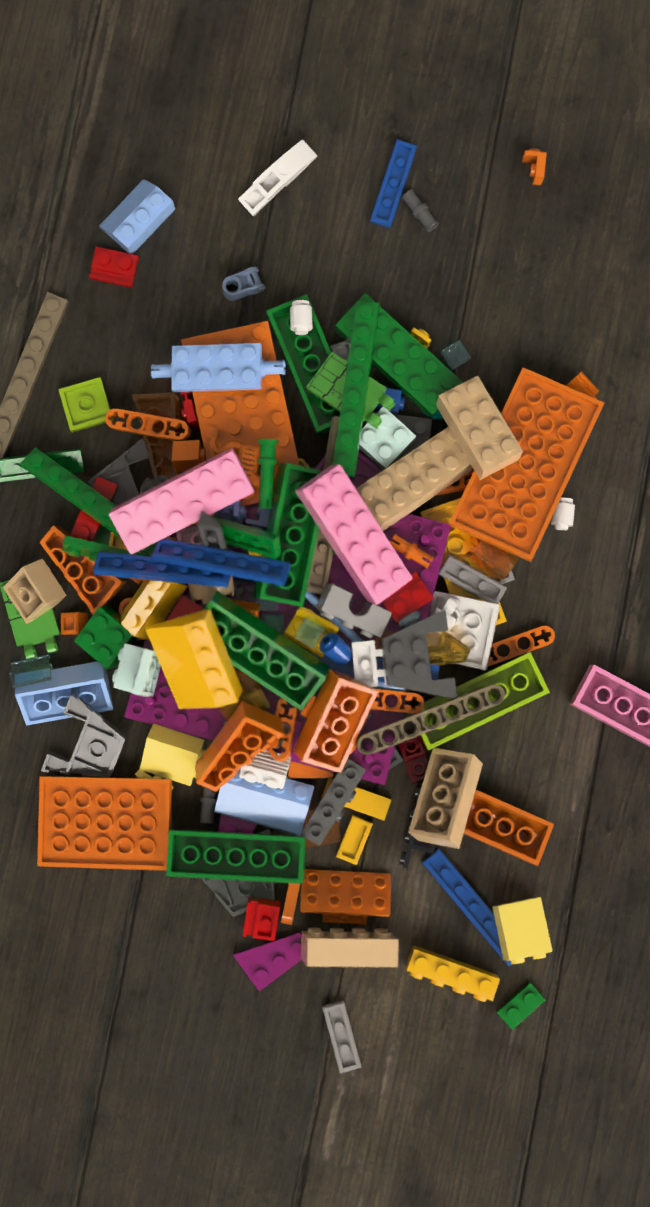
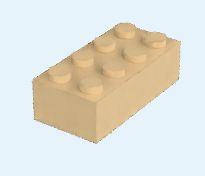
M478 376L438 396L436 406L480 480L519 460L523 450Z
M433 748L408 832L418 841L459 849L483 765L474 754Z
M312 927L308 928V931H302L301 959L306 966L398 967L399 939L391 932H388V929L376 928L374 932H366L364 928H353L352 932H344L343 928H330V932L321 931V928Z

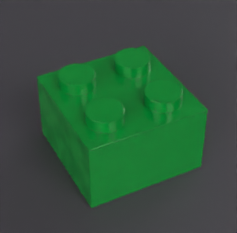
M110 605L98 607L74 642L102 666L110 669L119 665L118 655L120 649L124 648V644L133 645L138 637L132 635L121 625L120 613Z

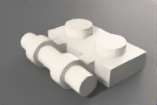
M375 641L352 642L354 678L370 687L378 686V677H384L385 686H389L386 685L385 669L377 670L376 657H383L382 649L375 650Z

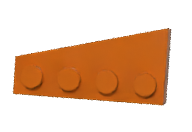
M53 525L40 541V544L64 573L68 582L73 585L79 597L90 608L91 613L94 614L99 606L109 605L127 580L123 577L95 575L93 572L95 561H91L88 557L81 555L79 557L70 556L62 551L65 535L70 536L71 534L60 525Z
M242 701L195 765L196 783L213 791L219 790L237 774V771L242 766L249 765L253 761L254 756L260 751L264 752L270 747V743L276 738L280 739L284 735L281 718Z

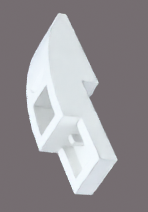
M302 139L264 171L238 200L255 216L285 186L287 187L317 155Z

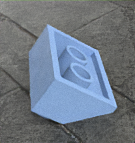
M143 179L99 227L126 252L133 254L175 210L173 200L160 188Z

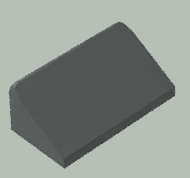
M202 511L197 525L204 546L227 550L220 524L205 511Z

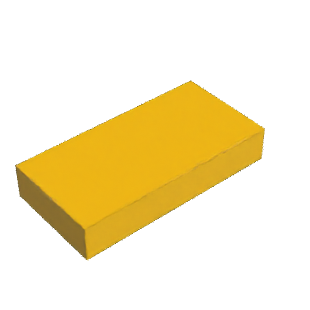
M352 815L336 857L357 865L373 823Z

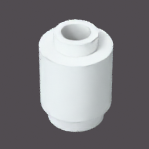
M306 300L293 301L292 307H290V329L297 335H306L308 331L313 329L312 307L309 301Z
M560 498L551 518V525H555V529L568 530V527L573 526L575 510L573 499Z

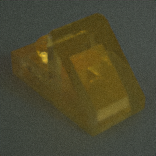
M445 631L441 632L438 640L439 646L431 645L427 647L429 663L434 665L464 663L470 653L469 646Z

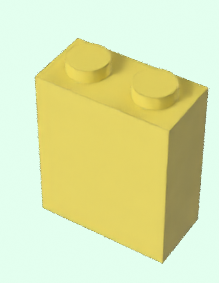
M153 723L146 740L140 770L191 786L193 779L196 778L195 765L206 752V750L202 749L205 740Z
M541 897L492 906L503 960L511 961L512 964L525 962L524 958L532 956L533 960L546 957V953L553 952Z

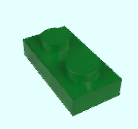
M529 981L496 1012L513 1030L539 1007L545 999Z

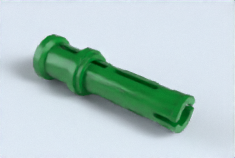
M258 439L260 444L259 458H257L258 465H260L258 508L273 509L274 465H276L278 460L275 458L278 440Z

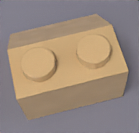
M43 559L23 566L3 587L26 624L55 607L66 596L63 588L59 585Z

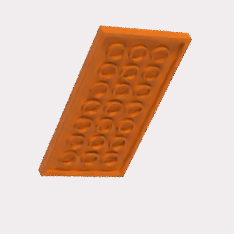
M268 321L181 339L182 346L261 343L262 358L265 361H277ZM268 374L263 377L262 390L192 392L207 460L216 456L209 449V440L212 436L217 437V445L219 447H222L230 440L252 446H260L258 439L278 440V444H276V449H279L278 460L273 475L274 494L279 464L290 463L299 465L280 374ZM259 466L258 472H257V474H258L259 476H260V466ZM254 487L253 493L240 499L242 506L248 507L259 504V487Z
M522 368L501 415L523 452L518 461L481 480L474 471L449 522V526L531 562L604 402L526 368Z

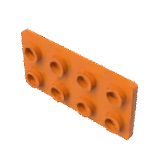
M305 869L304 882L301 886L300 911L322 913V923L367 925L368 916L389 917L391 911V874Z

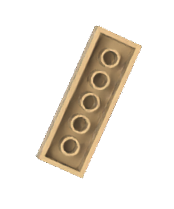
M447 427L356 488V491L381 530L384 531L472 471L473 467L450 428Z

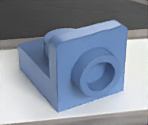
M240 500L214 512L218 518L225 520L235 519L236 523L242 525L243 520L247 519L246 507L242 506Z
M258 508L257 518H259V521L246 519V525L262 531L263 529L266 530L270 509Z

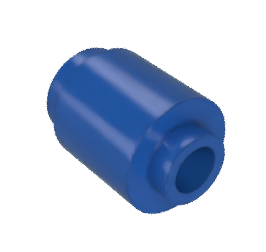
M336 633L327 634L322 638L320 650L329 659L340 665L349 662L352 657V651L343 639Z

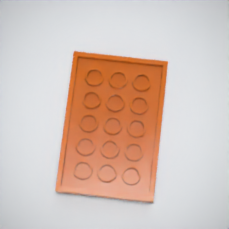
M40 776L37 866L167 870L169 830H171L172 779Z

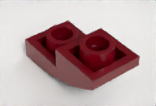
M416 736L399 743L411 784L424 781L428 767L420 736Z

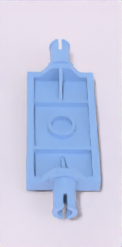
M261 343L172 346L171 364H152L151 369H154V371H151V376L153 379L172 378L173 392L262 390L263 377L268 374L285 375L286 370L284 368L286 366L285 360L265 361L262 358Z

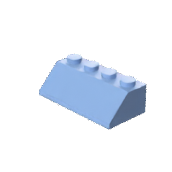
M98 661L16 676L15 696L26 726L71 718L72 716L64 714V710L72 693L80 697L98 713L113 710L106 668Z
M240 768L237 774L220 788L214 812L301 836L314 786L286 778L282 789L279 787L270 788L266 784L258 783L257 781L248 782L244 778H240Z

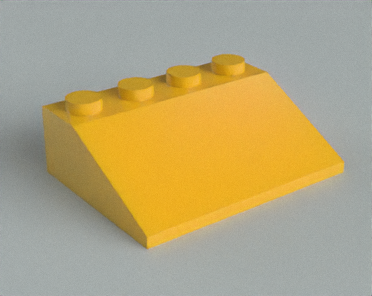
M210 609L145 628L179 709L217 708L238 702L242 687Z

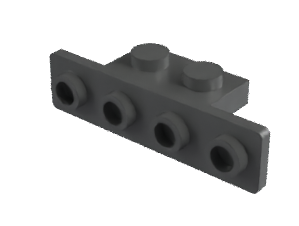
M349 758L347 759L342 772L337 773L301 833L302 836H306L307 839L317 845L322 844L334 822H339L345 812L343 807L346 802L351 803L356 794L354 789L366 771L363 766Z

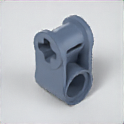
M250 267L242 272L226 277L222 284L224 297L230 301H235L263 291L266 287L261 283L258 267ZM232 284L238 287L235 292H229L226 288Z

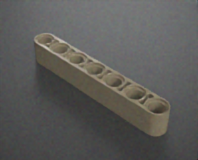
M487 685L455 699L363 733L356 739V748L366 755L381 751L496 706L504 700L505 692L499 685ZM492 688L498 692V697L495 701H491L488 698V692ZM472 696L477 700V706L474 709H470L467 706V700ZM449 705H454L456 714L450 718L446 715V708ZM428 713L434 714L436 719L435 723L431 726H428L424 720ZM407 721L413 722L415 726L414 731L410 734H406L403 729ZM387 729L392 730L394 734L390 742H385L382 739V733ZM368 737L372 740L373 745L371 749L363 750L361 741Z

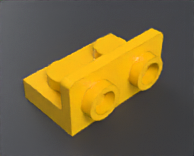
M299 607L285 630L284 636L323 658L324 653L320 650L322 638L330 633L337 634L339 627L330 620H325L316 615L311 609Z

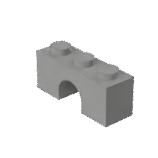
M326 583L315 607L322 611L320 615L330 620H333L334 617L340 619V625L351 630L353 627L361 629L360 634L370 639L373 636L381 638L392 613L373 603L365 602L362 610L354 615L349 609V601L353 594L333 584Z

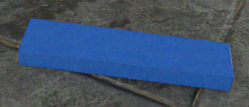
M396 140L370 219L371 223L391 229L417 145Z

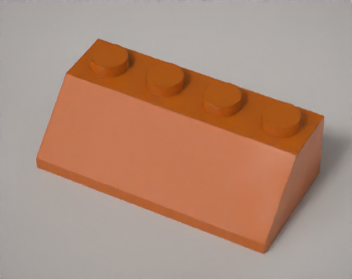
M329 669L327 678L320 689L293 751L304 762L341 773L378 691L349 675Z

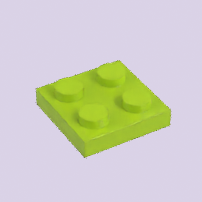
M101 377L58 389L71 432L106 423V413L111 409Z

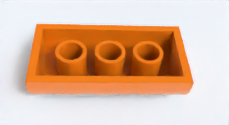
M475 790L463 834L538 866L554 824Z

